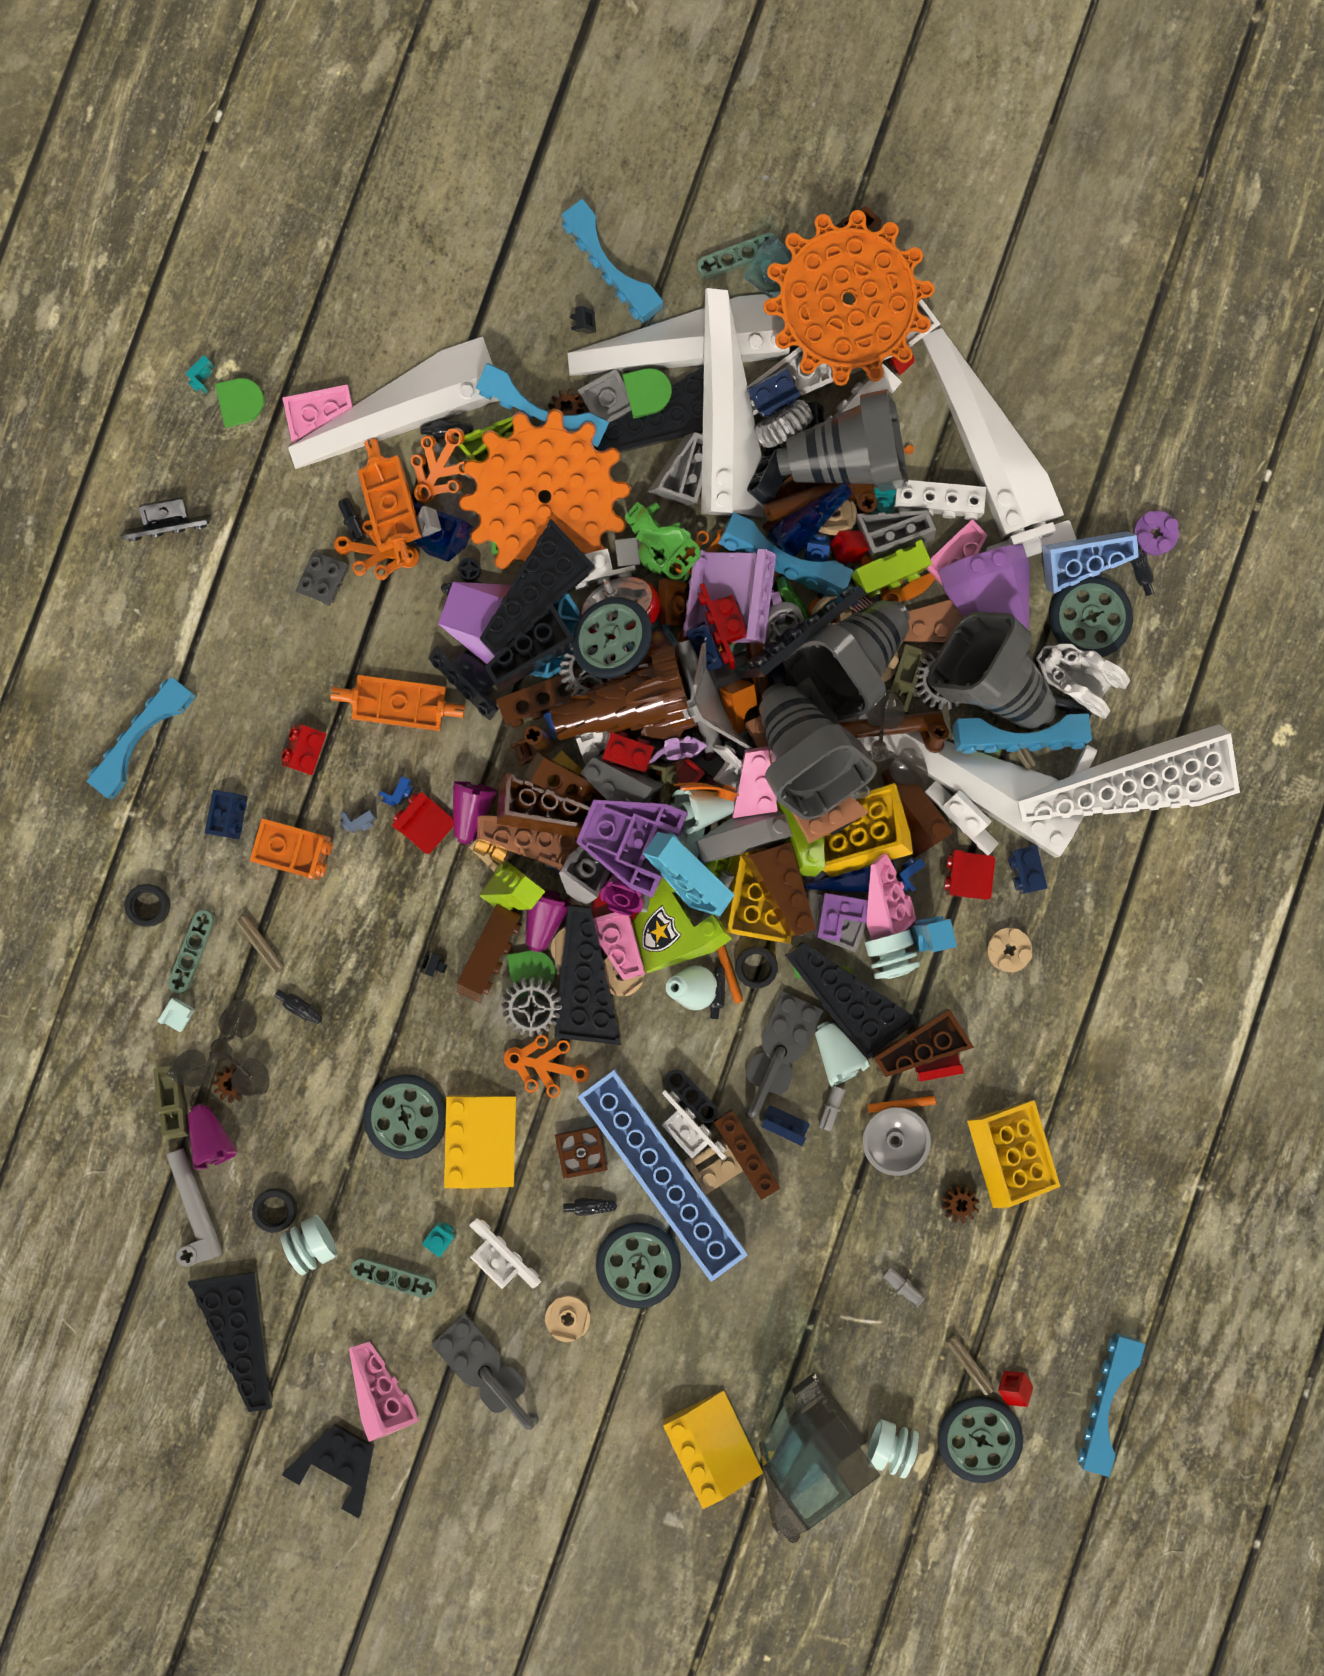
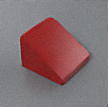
M912 355L910 361L901 363L895 357H891L889 365L898 375H902L915 362V358Z

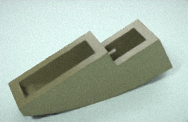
M905 644L882 712L890 715L907 713L918 681L916 675L920 674L921 671L918 669V666L923 665L921 660L925 658L927 651Z
M171 1065L153 1069L157 1112L160 1114L162 1136L166 1140L189 1136L184 1097L177 1066Z

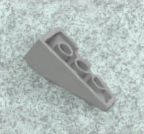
M777 808V812L738 818L732 817L695 843L702 863H707L784 843L792 836L785 814Z
M579 846L568 855L559 875L566 893L585 906L598 897L610 871Z

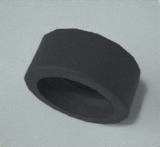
M150 884L138 885L126 896L124 903L125 913L129 920L136 925L143 927L156 926L168 916L170 900L166 892L158 886ZM147 892L153 893L160 900L159 912L156 916L149 919L140 917L136 913L134 906L137 897Z
M761 946L749 947L739 954L735 963V972L738 979L745 986L763 988L775 979L778 972V963L775 956L768 949ZM753 954H760L769 962L770 970L768 975L758 981L749 979L743 971L745 960Z
M280 1188L269 1189L260 1194L252 1207V1216L256 1225L263 1231L270 1233L281 1232L289 1227L297 1214V1203L294 1197L286 1190ZM272 1197L281 1198L285 1201L288 1208L287 1217L284 1221L277 1224L266 1221L261 1210L263 1203Z

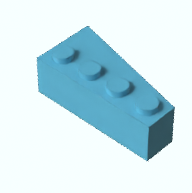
M657 832L644 850V856L688 907L721 916L735 894L679 842L680 840L672 833Z

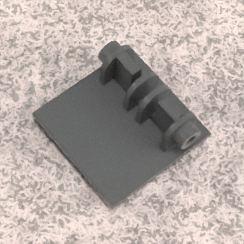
M313 552L296 588V592L330 606L331 603L335 602L334 599L337 595L335 591H340L338 585H343L341 581L344 580L346 573L349 572L347 570L348 564Z

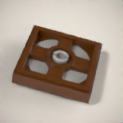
M598 1125L555 1134L563 1179L608 1170Z

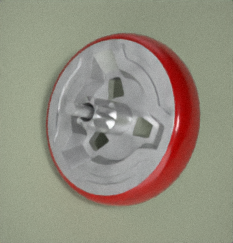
M633 576L619 577L606 581L593 590L585 599L580 611L581 617L588 608L603 599L625 597L640 604L648 613L653 625L660 612V599L656 589L648 581ZM618 611L610 613L609 621L617 619ZM629 621L626 625V630L634 629L636 621ZM598 623L590 627L591 634L599 630ZM610 635L608 639H609V640H610V639L614 640V639L616 638V636H615V635H614V636H611V635Z

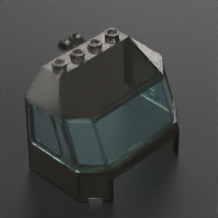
M815 1372L788 1392L783 1400L784 1406L765 1441L759 1442L769 1503L767 1504L770 1508L771 1524L779 1535L783 1533L792 1544L798 1542L799 1538H801V1533L810 1530L881 1476L861 1448V1446L867 1443L866 1439L823 1382L817 1383L820 1379Z

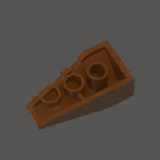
M901 760L882 772L885 786L894 783L897 786L911 834L912 858L919 856L953 833L941 813Z

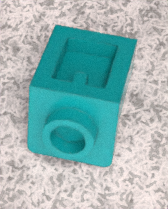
M203 355L185 373L190 379L187 383L196 392L201 390L204 394L208 390L200 381L207 379L212 374V369L214 368V365L207 357Z
M875 488L877 507L871 512V515H878V513L894 514L896 490L881 492Z
M438 1221L422 1245L440 1258L456 1236L453 1232L454 1228L446 1222L441 1224Z

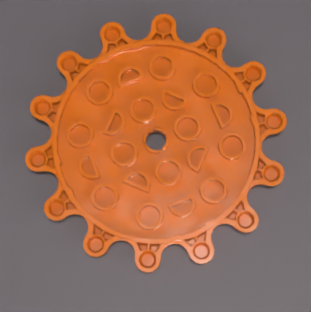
M855 210L850 214L849 222L843 228L834 226L828 215L820 214L815 219L816 234L812 239H804L797 233H790L786 237V246L792 253L791 261L783 265L779 263L769 265L767 275L770 279L779 283L781 291L777 297L765 301L763 305L764 312L771 316L777 315L783 318L785 327L776 336L775 343L780 349L796 345L803 350V358L800 362V369L803 373L811 374L819 365L827 364L832 369L834 383L839 386L845 385L848 382L850 373L855 368L863 369L869 380L873 382L879 381L884 374L882 362L886 357H895L901 363H907L911 360L913 353L906 343L907 335L915 331L925 333L931 327L929 318L919 313L917 305L921 299L931 297L935 288L932 282L920 281L915 278L913 273L914 267L923 259V252L917 247L910 248L907 251L899 250L895 245L899 228L893 222L885 223L882 229L877 232H871L866 227V216L860 210ZM845 293H851L854 296L855 300L852 305H848L842 300Z
M552 409L548 412L546 421L542 426L532 425L524 412H517L512 417L513 432L510 436L502 437L494 430H487L482 435V441L488 448V456L483 461L470 459L464 463L463 470L465 474L475 479L477 487L473 493L465 494L459 499V506L464 511H474L479 515L480 523L471 531L470 539L475 544H482L486 541L496 543L498 553L494 563L497 568L506 569L516 560L525 562L536 546L539 537L546 529L550 519L555 522L583 554L605 549L601 543V536L604 532L613 531L619 533L625 529L626 521L614 512L613 504L617 499L629 496L631 487L627 482L615 481L610 476V469L620 460V453L616 448H608L604 451H598L594 448L592 440L596 434V427L593 423L585 422L578 430L568 431L563 424V413L558 409ZM542 490H548L551 493V500L547 503L541 502L538 498Z

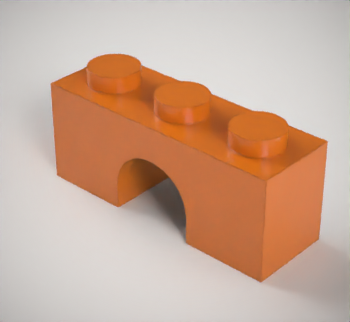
M741 679L719 688L722 704L733 729L738 734L747 729L745 723L750 721H745L747 711L757 706L754 684Z

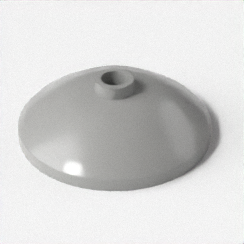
M892 1107L878 1112L869 1120L863 1133V1149L867 1159L877 1170L888 1175L901 1176L912 1173L925 1162L930 1151L931 1138L927 1125L920 1116L905 1108ZM898 1136V1143L892 1144L891 1138Z

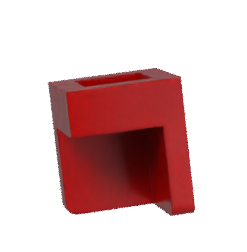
M839 531L830 544L837 562H860L869 549L861 531Z
M689 758L676 772L677 780L680 783H697L705 774Z
M1003 1371L998 1391L1007 1405L1028 1407L1033 1386L1024 1372Z

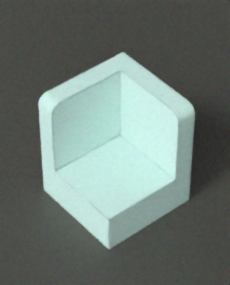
M173 998L168 1003L158 1022L160 1024H167L178 1032H182L195 1009L181 1000Z

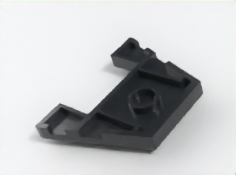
M334 1424L308 1450L297 1458L283 1472L282 1476L300 1485L311 1465L321 1469L352 1487L341 1509L359 1519L362 1514L374 1445Z

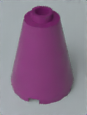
M454 781V837L458 838L459 843L471 844V841H476L477 817L488 815L497 796L495 788L479 783L478 785H473L468 781Z
M614 874L603 885L600 892L602 902L605 900L609 904L608 908L611 911L621 915L632 916L634 912L640 913L645 904L646 895L630 889Z
M543 889L545 893L532 909L527 910L525 943L529 945L530 950L542 952V949L548 948L568 912L569 904L572 903L569 897L566 896L564 900L559 898L560 893Z
M203 1104L192 1107L187 1117L194 1169H207V1164L217 1166L235 1157V1153H238L237 1148L209 1106L204 1107Z

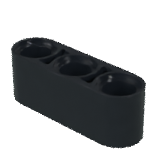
M780 444L765 450L747 487V492L763 506L775 498L785 475H781L777 461V449L783 448Z
M677 1068L670 1070L666 1076L669 1088L701 1121L706 1123L714 1121L718 1115L716 1105L682 1070ZM674 1073H679L683 1077L682 1083L673 1085L670 1082V1076ZM691 1089L698 1092L697 1100L692 1102L688 1101L685 1097L686 1092ZM705 1106H711L714 1109L713 1115L709 1118L701 1114V1110Z

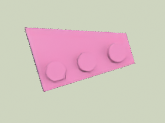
M348 385L283 397L292 442L297 441L353 408Z
M972 519L931 558L932 565L927 570L942 585L938 569L963 558L978 554L987 534Z
M768 746L745 750L737 789L739 797L736 796L732 813L733 818L777 812L776 797L765 779L766 770L771 765Z
M614 912L594 918L599 943L621 978L628 980L645 975L630 916Z

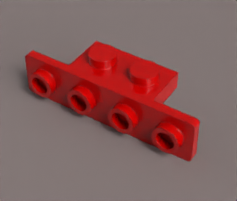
M702 583L700 584V592L697 593L698 600L701 606L705 605L706 607L705 617L708 625L712 624L715 631L712 632L716 644L721 645L722 651H720V655L724 664L728 663L730 670L734 669L735 661L728 643L746 638V626L733 594L711 601L705 584Z

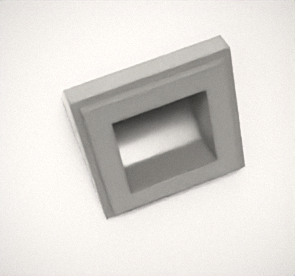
M422 506L417 519L421 533L425 537L440 531L441 526L436 510Z

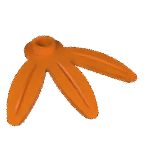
M863 556L861 559L862 566L872 562L867 556ZM929 573L908 583L902 589H900L901 586L890 591L888 587L882 589V594L879 595L881 597L880 600L898 601L902 604V602L911 600L926 591L935 581V577Z
M704 783L674 784V786H678L686 791H719L718 797L735 802L736 796L739 797V793H736L737 788L723 784L722 788Z

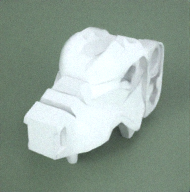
M1072 644L1044 646L1036 658L1047 683L1070 695L1078 703L1089 709L1091 713L1104 719L1110 713V709L1105 701L1102 700V697L1110 685L1117 689L1118 687L1126 689L1130 683L1129 677L1122 668L1108 660H1104L1094 650L1082 651Z

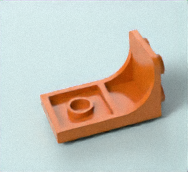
M262 818L249 861L320 881V877H324L327 870V864H324L326 856H330L333 849L332 838Z

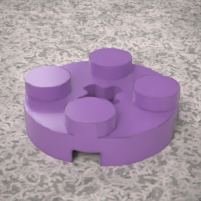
M1150 511L1136 522L1133 534L1137 535V544L1141 547L1143 553L1150 556H1159L1171 550L1176 545L1179 537L1177 520L1162 511ZM1158 528L1161 536L1154 539L1150 531Z

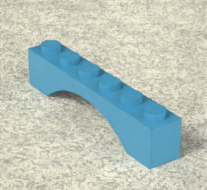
M583 199L561 214L563 222L561 225L565 232L575 237V244L581 252L586 251L591 265L595 269H600L605 283L615 288V295L621 303L626 302L629 306L628 311L635 320L639 319L643 324L663 309V300L650 284L627 277L608 260L598 241L596 215Z
M486 363L476 386V389L480 390L479 395L489 400L495 397L500 400L499 404L510 410L513 406L521 410L520 412H524L529 419H532L533 416L540 419L539 424L543 425L549 411L541 409L523 396L513 383L508 372L490 363ZM591 412L563 415V424L568 431L578 430L585 422L593 423L596 427V434L593 437L592 444L596 447L599 446L609 421Z
M735 512L732 513L727 521L718 543L736 553H757L758 549H767L776 554L774 571L825 596H840L839 593L848 587L853 573L852 569L834 560L812 562L785 553L766 539L754 521Z
M173 677L162 682L158 694L155 697L152 696L146 702L145 710L132 719V726L127 732H122L117 738L118 743L113 749L110 748L104 754L103 762L90 771L88 775L90 778L86 782L106 798L113 800L127 783L129 760L140 738L161 720L184 713L197 697Z
M1089 714L1066 715L1060 722L1050 728L1033 733H1012L1000 730L981 718L957 719L953 724L955 751H963L964 754L975 753L976 750L993 753L997 752L998 749H1006L1007 752L1019 751L1022 748H1028L1029 751H1038L1050 747V750H1060L1063 747L1082 749L1092 740Z
M943 916L915 920L916 925L910 926L916 952L926 950L937 952L957 947L951 919L944 920Z
M1115 1332L1113 1338L1109 1339L1107 1346L1109 1351L1108 1358L1103 1361L1101 1368L1103 1373L1102 1380L1097 1383L1095 1390L1097 1395L1096 1402L1091 1405L1089 1412L1091 1417L1090 1424L1085 1427L1083 1434L1085 1443L1083 1448L1079 1449L1077 1461L1083 1470L1110 1477L1116 1456L1108 1432L1110 1405L1115 1392L1123 1380L1140 1367L1146 1344L1139 1339Z

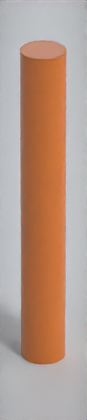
M723 945L716 951L721 965L725 969V976L733 1000L737 1004L742 1002L743 998L725 946Z
M926 1096L867 1105L868 1112L873 1113L892 1107L912 1108L935 1105L936 1101L935 1096Z

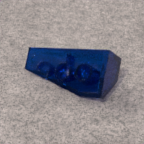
M845 483L841 484L783 519L779 524H776L768 535L769 539L779 549L795 557L852 495V491Z
M413 502L416 516L418 517L423 505ZM436 510L441 530L425 537L422 535L421 538L413 540V542L428 555L449 562L466 548L470 539V533L474 527L463 519Z
M871 866L806 884L804 889L869 893Z

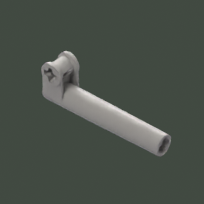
M690 640L676 644V649L691 699L699 660ZM701 721L697 722L701 739L707 744V747L704 748L705 753L716 752L713 747L715 745L722 746L719 732Z
M184 1148L167 1154L196 1241L186 1244L178 1250L176 1254L177 1262L181 1266L187 1267L222 1255L220 1243ZM186 1250L188 1253H193V1256L190 1259L184 1258L183 1254L186 1253Z

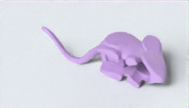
M691 736L668 739L664 742V747L657 751L650 759L649 764L656 761L663 754L666 755L668 760H679L687 757L694 758L707 747V744Z

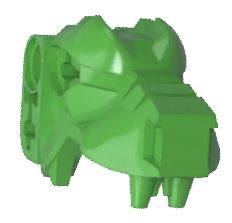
M636 502L630 511L626 513L625 517L634 534L637 535L636 538L641 543L638 549V556L646 569H650L653 574H660L662 578L667 576L673 581L688 582L692 576L688 571L701 557L700 547L694 542L688 531L680 528L679 522L668 527H661L652 518L661 508L656 502L646 508L639 502ZM695 547L694 552L696 556H689L685 560L684 557L687 555V549ZM657 552L665 556V558L662 560L655 553ZM683 561L688 562L689 564L685 566ZM678 563L682 566V571L679 575L675 576V569L672 564Z

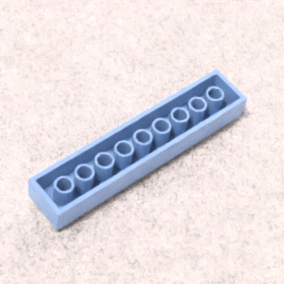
M615 1069L577 1096L711 1282L748 1255L746 1249Z

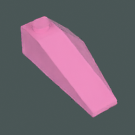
M886 853L880 855L871 864L866 919L871 940L903 932L916 920L912 900L909 895H905L903 891L904 885L897 880L896 870Z
M370 1341L349 1348L360 1417L368 1441L379 1439L419 1422L410 1397L407 1393L403 1394L397 1385V1379L395 1376L391 1377L386 1370L385 1362Z

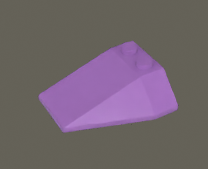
M1023 544L999 547L963 558L938 569L945 593L963 617L972 612L1009 613L1029 630L1030 564Z
M453 582L438 625L488 664L495 656L480 641V637L501 605V601L508 593L511 585Z
M593 800L576 843L630 889L653 898L663 876L644 856L643 852L657 832L672 833L680 838L687 812L667 804Z

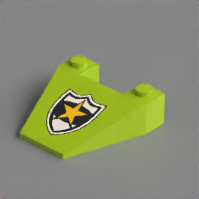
M664 878L653 898L650 897L648 911L640 912L632 924L643 966L647 973L715 952L732 940L722 922L713 914L698 925H695L680 902L682 898Z

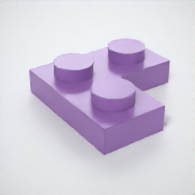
M824 893L817 938L840 941L843 919L866 923L868 900Z

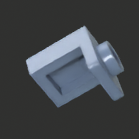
M370 810L353 821L347 812L343 811L340 813L342 826L346 831L350 830L352 833H356L361 829L363 832L374 826L373 822L377 820L374 813Z

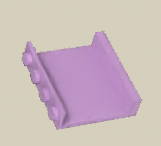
M758 549L757 553H715L701 550V557L693 565L692 576L689 581L690 591L686 603L687 613L683 626V637L689 639L686 631L697 623L705 621L708 625L705 617L706 607L705 605H700L697 593L700 592V584L704 583L711 601L732 594L747 629V636L732 643L765 644L776 554L767 549ZM712 624L708 625L711 633L715 631Z

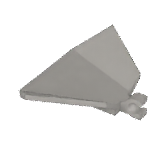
M705 642L701 646L692 696L690 700L686 701L689 708L682 711L685 719L693 717L695 723L701 721L741 746L750 749L752 747L733 729L708 672Z

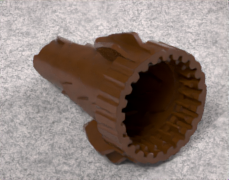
M674 644L662 648L650 646L645 658L631 672L620 677L610 678L609 682L593 686L587 692L570 696L569 701L549 706L552 722L559 740L592 732L601 733L608 731V733H615L631 728V731L640 729L642 737L672 739L680 738L685 729L697 725L693 717L685 719L682 712L689 708L686 701L690 700V696Z

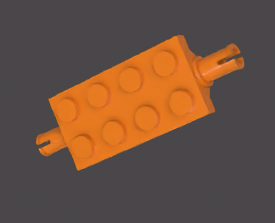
M370 439L371 444H369L368 440L364 442L369 459L366 467L357 470L378 549L384 552L393 548L396 563L402 565L405 564L404 559L406 563L411 561L406 543L422 537L401 458L398 455L384 458L381 455L378 440Z
M362 675L357 676L355 688L345 689L333 686L331 692L335 694H331L330 697L331 701L349 702L352 705V720L439 732L441 731L442 717L444 715L464 719L465 713L462 711L466 709L465 704L446 702L447 688L444 686Z

